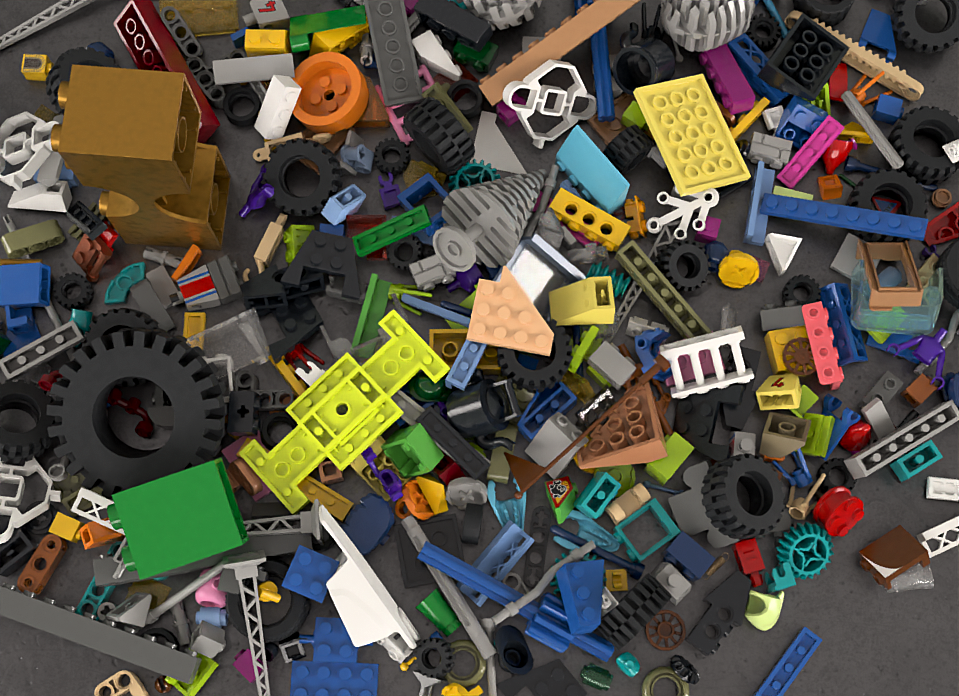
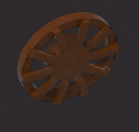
M798 337L792 339L783 349V363L787 370L794 375L808 376L816 371L815 365L810 361L814 359L811 356L812 350L808 351L810 347L808 338ZM798 342L799 349L793 343ZM802 342L807 343L805 348H803ZM789 346H791L795 352L787 351ZM786 355L793 356V359L787 361ZM792 362L796 363L794 369L789 365ZM806 364L810 365L812 370L807 371ZM799 366H803V372L797 371Z
M660 610L656 615L661 614L662 622L660 623L654 616L652 619L658 626H652L650 622L647 623L645 626L646 637L649 643L659 650H673L685 638V624L677 613L670 610ZM665 614L671 615L668 621L665 620ZM676 617L679 623L672 625L671 622ZM681 625L682 632L674 630V628ZM649 628L654 629L657 632L650 635ZM673 634L681 636L678 642L674 639ZM658 635L659 638L657 642L654 643L651 638ZM668 638H670L675 645L669 647ZM662 639L665 641V647L659 646Z

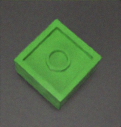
M420 423L394 431L381 445L385 455L390 458L401 476L405 479L431 472L444 457V454Z

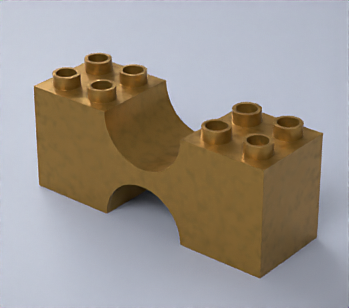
M72 64L70 81H61L59 85L58 102L60 108L65 109L63 123L53 125L51 147L54 152H58L61 155L66 169L72 170L83 186L110 190H103L101 192L99 200L100 214L108 218L110 226L117 230L126 243L190 248L194 244L200 249L221 251L231 175L216 145L197 142L202 111L185 74Z

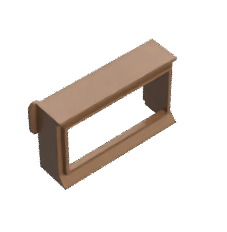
M858 239L855 258L862 259L870 286L869 309L871 311H891L893 307L920 306L924 289L908 241L905 240V243H863ZM873 259L902 261L910 287H881Z

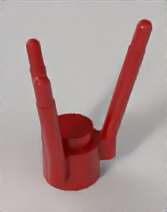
M298 343L295 346V350L291 353L287 352L285 355V359L294 370L297 368L293 359L294 361L300 359L312 370V367L307 364L308 360L303 356L304 352L320 364L324 365L325 363L302 343ZM297 373L295 374L298 381L302 379Z

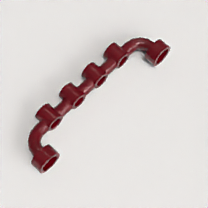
M59 370L52 371L49 375H42L38 384L43 390L50 392L52 384L57 382V378H62L63 375L59 373ZM113 388L107 403L123 407L129 414L141 416L143 421L138 422L135 432L141 437L149 438L154 428L151 425L152 420L147 411L140 407L141 401L135 397H131L127 401L121 398L122 392L119 389Z

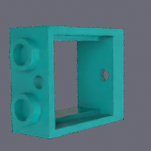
M654 498L615 526L613 536L620 545L623 543L627 548L626 554L630 560L640 563L681 531L657 499ZM650 510L668 535L640 555L622 529Z

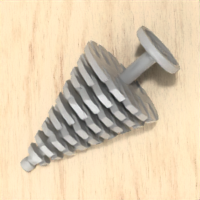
M541 168L537 171L526 172L527 174H518L487 181L450 192L443 201L446 206L442 207V217L447 223L443 224L444 226L438 229L433 236V247L441 262L448 268L459 272L469 270L474 263L481 265L482 261L490 268H497L499 264L501 266L507 264L515 254L520 242L519 240L523 235L537 198L540 195V190L543 188L544 180L548 177L547 171Z

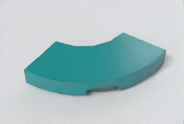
M145 262L134 263L123 268L111 280L105 293L104 303L106 305L126 304L127 297L131 292L129 288L146 278Z

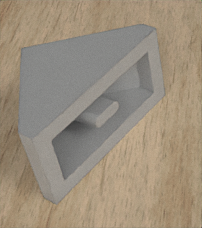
M136 592L106 614V619L144 628L152 599L151 594Z

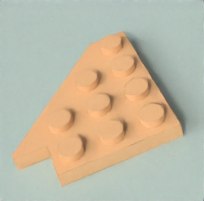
M503 266L500 282L479 278L467 340L550 356L554 333L507 266Z

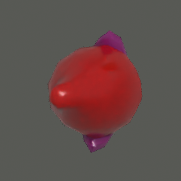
M848 138V141L835 139L822 154L826 174L832 175L836 168L845 161L851 150L858 149L854 138Z
M860 419L847 429L839 441L840 445L852 455L858 453L867 446L871 439L870 425Z

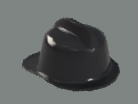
M505 625L499 628L495 635V645L499 653L498 662L500 667L508 673L516 675L527 674L533 667V657L523 634L515 626Z

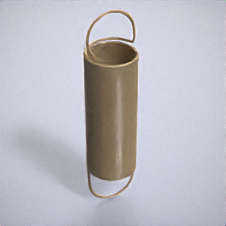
M722 555L719 556L705 573L710 577L727 560Z

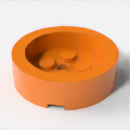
M336 52L318 53L305 59L294 70L295 78L292 79L302 89L292 113L310 131L317 134H336L335 132L350 128L364 113L369 98L366 78L358 67L345 55ZM335 93L333 99L327 100L326 95Z

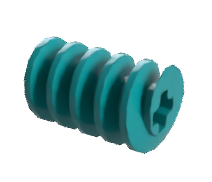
M602 261L597 265L594 262L586 278L611 276L614 297L621 294V298L631 281V276H628L625 280L623 279V272L616 276L617 269L609 272V265L602 268Z

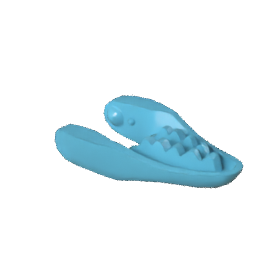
M514 477L513 482L516 484L517 491H520L519 486ZM489 480L487 487L488 499L502 528L511 520L523 530L526 491L521 499L512 498L500 501L495 496L496 491L494 488L496 484Z
M572 510L566 519L570 518L578 521L579 531L577 536L587 541L592 540L595 545L609 552L619 549L620 544L618 540L582 512ZM554 536L553 538L555 542L567 549L574 550L575 548H580V546L560 536Z

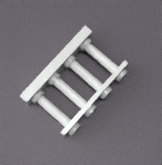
M741 325L659 346L660 354L669 360L676 385V387L670 388L672 398L682 399L692 393L702 394L716 387L723 389L732 383H747L750 379L754 378L752 368L745 369L739 345L741 340L745 339ZM728 343L732 348L737 371L725 374L718 348L720 345ZM700 350H710L716 377L704 379L698 356ZM680 355H690L696 382L684 384L677 359Z

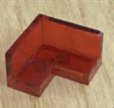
M346 215L347 237L352 238L386 222L387 216ZM388 245L367 254V260H388Z

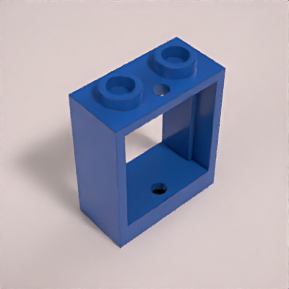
M427 173L400 193L397 198L400 206L408 212L414 209L412 205L432 190H435L443 200L449 194ZM442 210L431 218L432 225L422 229L428 237L435 234L438 229L444 226L443 224L447 223L442 217Z

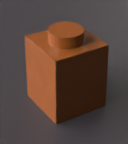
M922 373L900 395L916 408L938 387L935 385V382L930 385L932 378Z

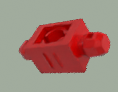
M740 539L738 543L732 546L739 571L745 576H750L749 579L752 581L751 586L753 588L763 585V578L759 572L765 569V565L756 539Z

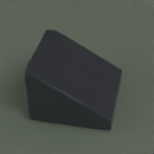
M299 632L293 633L292 636L279 641V647L285 663L306 657L303 643H299V639H301L299 638Z

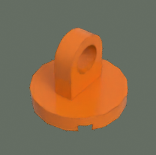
M413 479L405 483L402 487L404 496L395 505L396 515L401 519L411 514L413 517L416 516L421 520L432 517L434 513L418 482ZM404 504H406L408 508L406 514L403 511Z

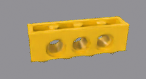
M560 188L548 209V214H550L552 219L555 213L559 222L566 223L575 232H582L591 241H598L609 251L614 250L618 252L631 228L628 224L563 188ZM573 209L576 213L569 215L566 213V210ZM591 219L593 224L587 225L583 220ZM607 228L611 233L603 234L601 229Z

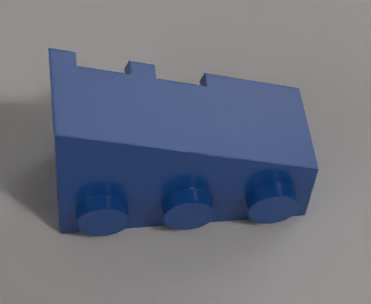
M562 381L556 382L555 386L551 389L546 387L544 392L538 393L537 389L517 424L518 431L531 443L548 418L557 412L565 416L577 405V397Z
M604 559L565 563L556 572L571 635L591 633L601 624Z

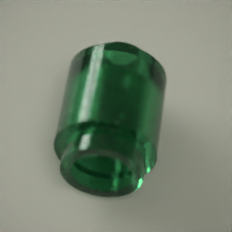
M589 663L588 666L584 665L579 676L583 678L582 683L600 691L602 689L607 691L613 679V675L609 673V670L593 663Z

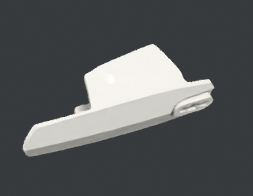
M321 505L319 507L320 522L342 549L340 555L335 559L340 562L336 573L327 581L326 586L354 646H363L385 638L393 632H399L411 649L416 648L415 642L421 639L417 630L400 607L397 608L398 606L346 533L327 509Z

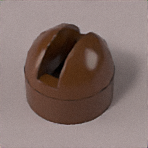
M160 676L155 681V689L159 693H168L173 688V685L165 680L167 676ZM161 679H163L165 690H162Z

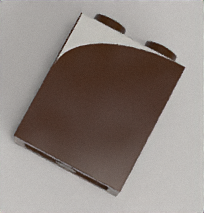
M898 525L859 551L861 567L864 571H869L877 584L883 585L887 590L892 588L891 580L915 564L919 563L923 568L930 564L928 550L901 525Z

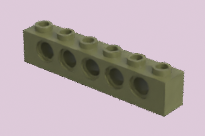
M631 240L616 253V260L684 339L712 333L634 240Z

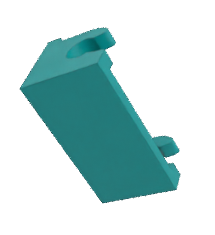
M789 562L782 563L781 566L779 565L772 569L774 581L769 578L768 572L764 573L767 594L796 585Z

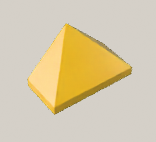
M853 121L845 125V129L836 138L848 141V138H854L856 143L860 144L873 143L863 127Z
M430 474L416 477L415 479L434 515L447 512L448 505L444 485Z

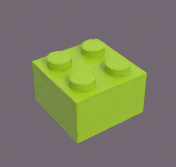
M676 432L672 436L667 434L664 438L668 456L645 463L647 466L644 471L662 486L694 450V447Z

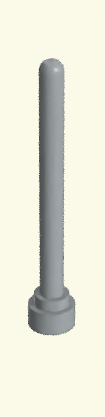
M492 618L479 619L480 625L494 646L493 631H495L497 625H495ZM492 655L486 659L488 696H497L495 656Z

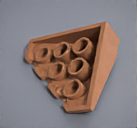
M649 382L637 388L621 405L608 415L609 420L603 426L599 424L590 434L591 442L586 447L582 446L577 452L580 469L649 463L667 457L666 443ZM632 387L628 388L627 391L624 393V395H625Z

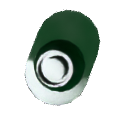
M424 371L416 373L410 379L408 386L410 394L421 402H446L449 394L457 389V387L453 386L452 389L446 387L445 379L448 375L447 373L435 384Z

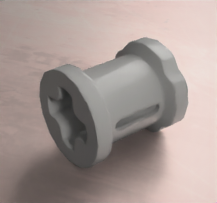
M111 602L102 603L97 611L100 620L104 621L106 619V612L116 608L117 604Z

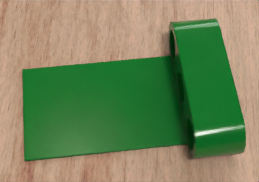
M360 5L290 17L289 38L292 52L311 50V33L365 24V6Z

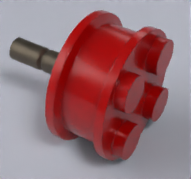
M836 486L825 494L820 489H817L814 494L818 502L813 510V519L818 525L825 526L826 532L831 536H845L864 516L862 500L856 496H851L850 490L845 486Z

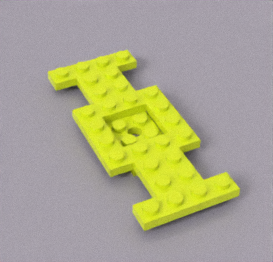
M394 309L378 323L391 339L370 359L360 366L346 352L285 409L297 422L298 426L267 453L259 442L253 439L239 452V455L293 515H296L310 502L297 485L323 460L329 457L338 469L343 471L404 414L391 397L417 372L422 369L436 384L450 370V367ZM346 404L348 406L347 413L339 415L337 412L338 407Z

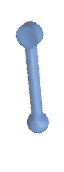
M648 480L643 482L645 488L651 487L672 494L684 491H676L655 485Z

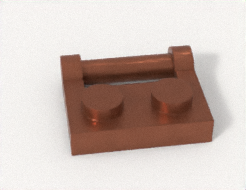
M84 234L72 258L86 273V279L89 282H96L101 268L106 260L110 259L112 251L100 236L92 241ZM98 254H99V257H98L97 261L95 262L94 266H92L93 263H94V261H95V259L97 258V256H98Z

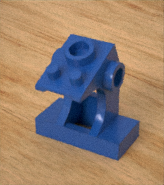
M655 328V332L654 330H646L641 335L635 336V350L644 366L641 368L643 374L654 365L653 359L659 355L660 344L671 336L664 329ZM671 367L665 372L660 370L653 379L665 381L673 375Z

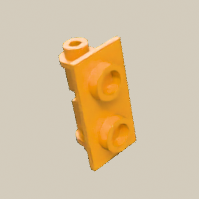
M635 195V201L627 199L624 204L626 218L633 217L634 219L627 221V224L631 226L628 235L631 236V239L639 238L640 234L647 238V220H644L643 214L646 212L645 203Z

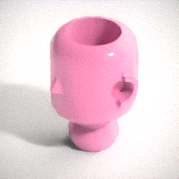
M211 568L203 570L200 573V576L206 573ZM221 573L196 590L195 600L198 604L204 607L223 608L226 606L225 595L227 593L217 590Z

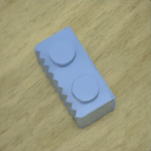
M351 184L329 197L321 213L329 222L337 225L339 222L341 223V221L355 214V212H358L366 198V194L355 184Z

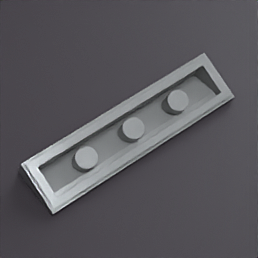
M292 53L212 61L215 85L272 80L273 75L295 78Z
M64 115L55 116L53 121L62 124ZM51 151V155L41 165L37 182L51 187L59 180L64 159L58 152Z

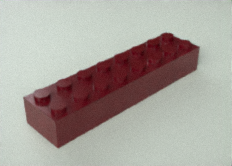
M130 0L113 23L139 70L185 74L202 111L197 142L205 144L221 125L152 1Z

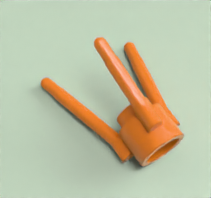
M881 71L864 87L858 88L867 77L864 74L850 90L862 107L876 101L879 95L865 100L867 97L865 91L885 74L884 71ZM890 90L882 94L890 95L893 93V91Z

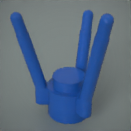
M801 448L797 449L798 456L795 451L791 452L798 467L792 471V477L775 460H772V464L783 473L791 486L796 484L798 488H802L813 481Z

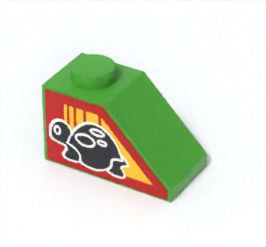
M569 475L544 482L547 497L558 524L563 523L575 507L573 503L576 501L575 495L579 494L576 483L571 482Z

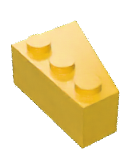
M367 16L365 24L313 33L309 57L322 52L341 54L348 47L350 49L355 47L362 41L363 34L370 32Z

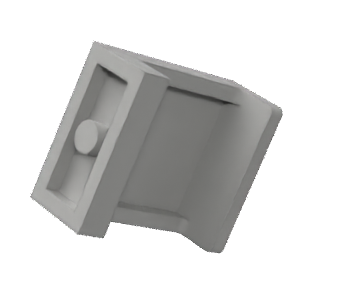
M557 412L548 418L525 452L538 465L546 467L575 441L582 432L566 416ZM584 437L547 471L554 480L568 469V464L579 449L587 444L588 438Z

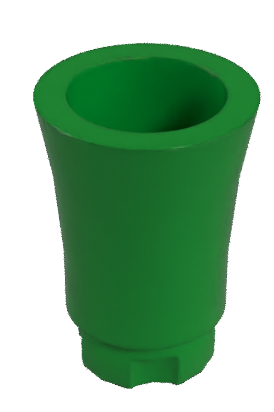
M438 588L415 607L439 631H442L446 637L462 624Z

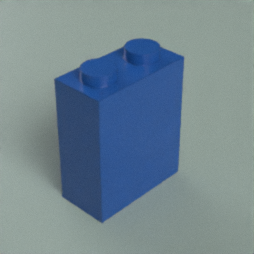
M40 262L0 265V308L5 309L7 305H10L13 309L50 306L51 266Z

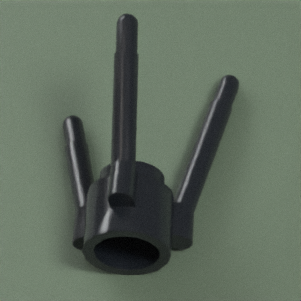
M642 3L643 31L641 38H656L662 41L665 34L664 27L661 31L658 27L661 4L658 5L654 24L647 28L646 3Z

